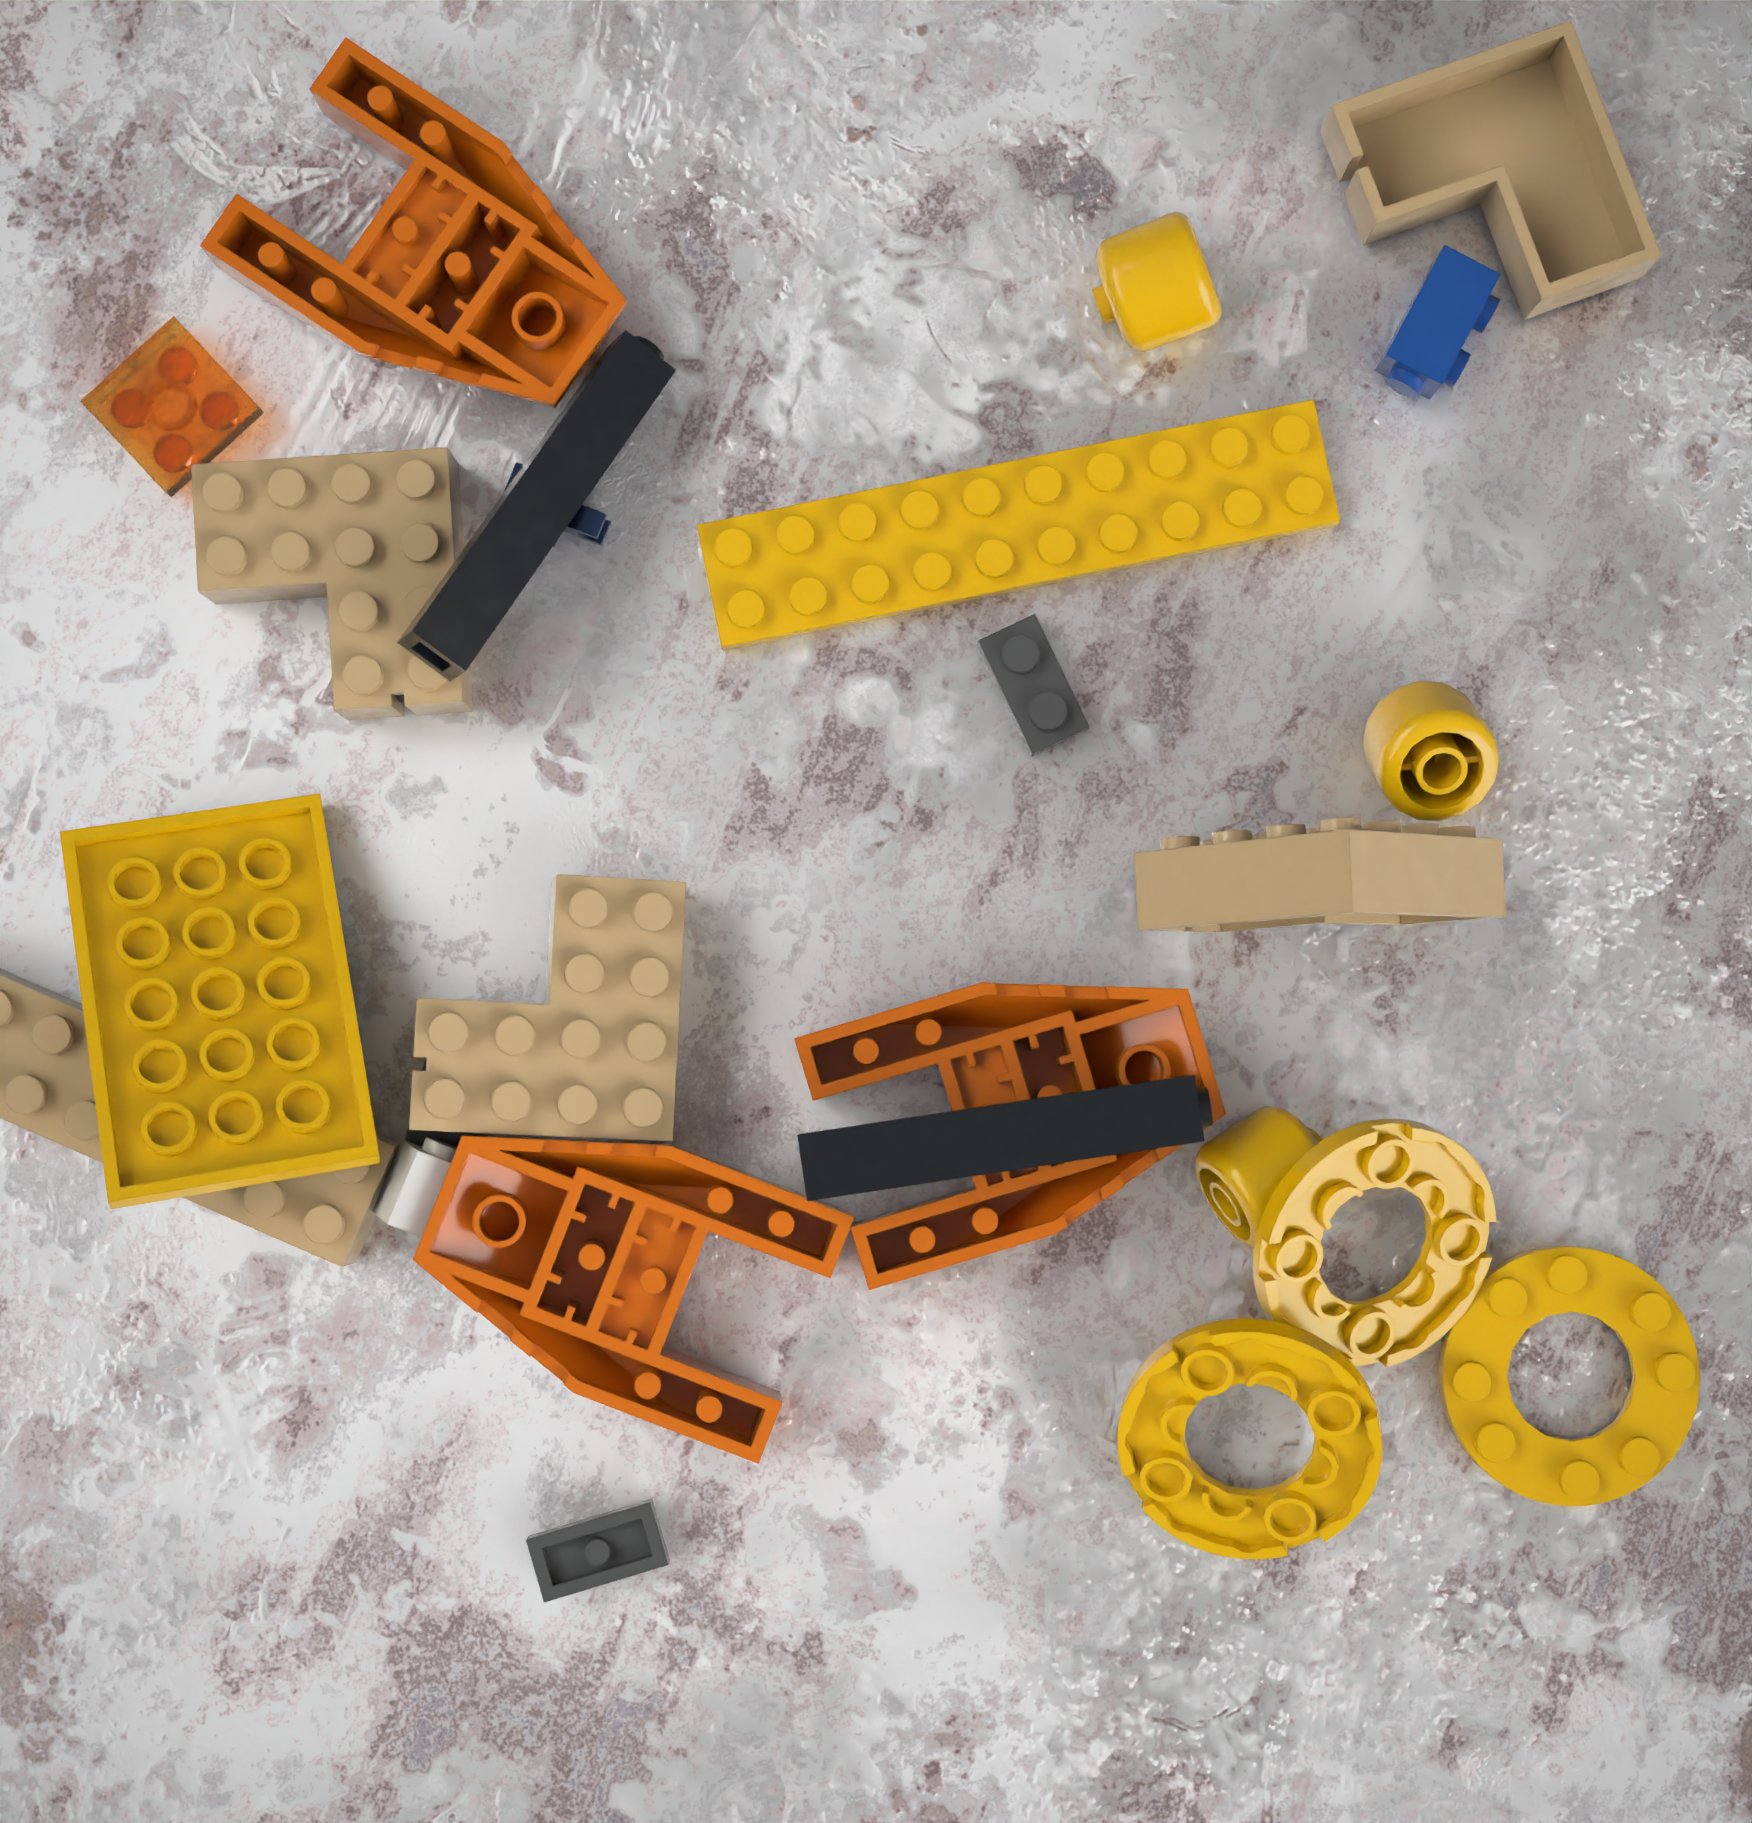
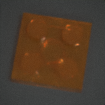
M174 316L81 400V403L171 498L192 479L191 464L210 463L264 413Z

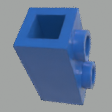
M1444 245L1431 264L1375 369L1377 373L1386 377L1385 383L1395 392L1413 399H1417L1421 395L1430 400L1442 384L1453 388L1471 356L1470 353L1461 349L1470 331L1474 329L1482 333L1500 302V299L1491 295V292L1501 274Z

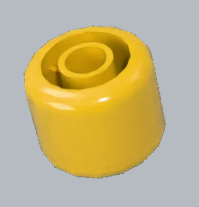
M1168 213L1111 236L1102 241L1098 246L1095 259L1102 285L1092 289L1097 307L1105 325L1116 321L1125 342L1133 350L1139 352L1153 350L1211 327L1221 318V304L1192 224L1183 213Z
M1414 682L1396 688L1380 700L1367 719L1363 737V748L1368 767L1382 793L1398 811L1416 820L1443 821L1463 815L1484 799L1494 784L1499 765V754L1495 736L1465 693L1443 682Z
M1271 1106L1259 1108L1206 1142L1195 1156L1196 1177L1209 1206L1224 1227L1238 1241L1251 1249H1254L1260 1219L1275 1188L1291 1167L1322 1140L1316 1131L1306 1127L1300 1119L1283 1108Z

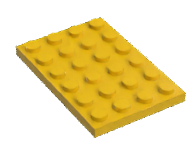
M320 793L60 831L105 1184L110 1208L116 1209L380 1163Z

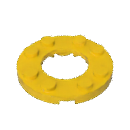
M1377 1119L1347 1127L1321 1140L1306 1152L1285 1174L1270 1197L1259 1222L1253 1249L1252 1269L1257 1298L1266 1318L1270 1321L1295 1326L1316 1335L1338 1349L1354 1366L1381 1362L1385 1367H1389L1408 1360L1429 1348L1441 1339L1464 1315L1480 1290L1491 1263L1492 1257L1485 1253L1489 1235V1222L1496 1221V1208L1493 1194L1484 1172L1476 1160L1462 1146L1440 1131L1412 1120ZM1374 1187L1382 1189L1403 1187L1415 1195L1424 1211L1426 1237L1420 1257L1407 1277L1386 1294L1364 1301L1341 1299L1330 1292L1320 1276L1319 1269L1323 1262L1321 1239L1324 1229L1328 1231L1332 1227L1329 1221L1335 1212L1353 1196L1356 1195L1360 1198L1364 1193L1362 1191Z
M1549 1246L1517 1254L1502 1261L1487 1272L1475 1299L1464 1315L1447 1332L1445 1341L1442 1340L1438 1362V1384L1444 1413L1455 1438L1471 1460L1487 1475L1506 1488L1538 1502L1560 1506H1589L1618 1499L1637 1490L1660 1473L1673 1459L1682 1446L1696 1413L1700 1389V1368L1695 1341L1683 1313L1674 1299L1653 1277L1636 1265L1606 1252L1575 1246ZM1576 1312L1593 1316L1615 1331L1628 1352L1632 1381L1623 1408L1614 1422L1592 1436L1566 1440L1545 1435L1525 1421L1512 1401L1507 1373L1512 1350L1528 1328L1547 1316Z
M1248 1318L1220 1320L1191 1328L1173 1337L1155 1350L1139 1367L1128 1385L1120 1409L1117 1434L1119 1462L1123 1476L1128 1477L1132 1487L1142 1500V1509L1162 1529L1177 1539L1195 1548L1220 1556L1238 1559H1271L1288 1556V1548L1308 1543L1319 1537L1322 1538L1323 1542L1327 1541L1347 1527L1364 1508L1375 1489L1382 1463L1383 1444L1380 1415L1375 1398L1361 1373L1348 1358L1325 1340L1303 1329L1277 1321ZM1243 1383L1249 1387H1252L1254 1384L1272 1387L1289 1396L1290 1400L1295 1401L1307 1414L1315 1436L1312 1454L1297 1474L1279 1485L1254 1490L1228 1486L1207 1475L1189 1453L1184 1437L1186 1421L1200 1400L1207 1396L1221 1394L1230 1386Z

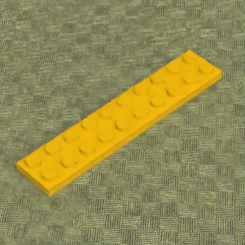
M1313 399L698 524L697 529L721 647L723 651L1326 529L1337 526L1340 522V517Z

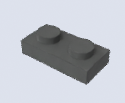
M1035 614L978 640L977 646L1031 757L1088 731L1090 728Z
M653 1499L529 1535L526 1539L544 1603L664 1567L670 1563Z

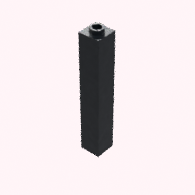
M625 330L605 349L397 642L448 681H452L468 669L675 373L676 369L664 361L662 351L654 343L644 337L633 336Z
M1186 1075L798 1134L797 1137L807 1201L1203 1142L1205 1141L1203 1127L1212 1126L1213 1117L1207 1087L1196 1088L1195 1076Z

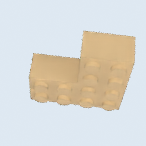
M1571 20L1333 104L1320 129L1339 182L1351 179L1344 192V196L1363 246L1481 205L1524 320L1641 279L1662 257Z
M448 447L191 464L197 586L199 593L216 605L327 597L333 707L335 712L347 720L404 717V704L393 695H404L405 706L417 716L473 712L471 664L464 673L452 681H448L397 643L464 549L459 464Z
M1332 818L1320 820V827L1306 829L1304 824H1281L1266 826L1264 834L1252 835V831L1249 830L1213 832L1212 839L1201 841V845L1198 836L1166 837L1160 839L1161 850L1134 853L1138 931L1228 932L1313 924L1400 926L1506 917L1502 839L1476 837L1475 826L1439 828V824L1436 823L1401 825L1400 821L1393 820L1361 823V818Z
M556 874L551 881L545 1004L416 998L412 1057L426 1058V1071L412 1070L408 1129L673 1142L686 882Z

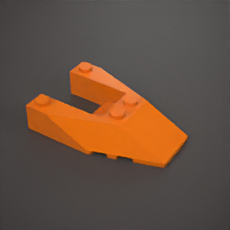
M345 37L309 90L324 116L407 170L343 263H340L237 193L200 244V247L218 269L269 303L360 355L556 408L628 304L626 298L580 239L576 238L555 211L552 203L538 185H535L503 141Z
M981 982L794 1038L813 1101L938 1064L951 1111L1194 1075L1196 1088L1206 1086L1208 1089L1213 1123L1226 1115L1188 989ZM1182 1145L971 1176L974 1187L854 1222L850 1228L868 1289L879 1288L1058 1234L1068 1227L1071 1222L1101 1201L1109 1198L1129 1181Z
M462 1135L414 1254L413 1261L476 1313L479 1312L507 1335L512 1343L529 1357L532 1356L573 1393L759 1464L783 1402L780 1391L665 1348L663 1345L708 1231L831 1278L854 1216L851 1212L821 1200L807 1201L806 1194L672 1145Z

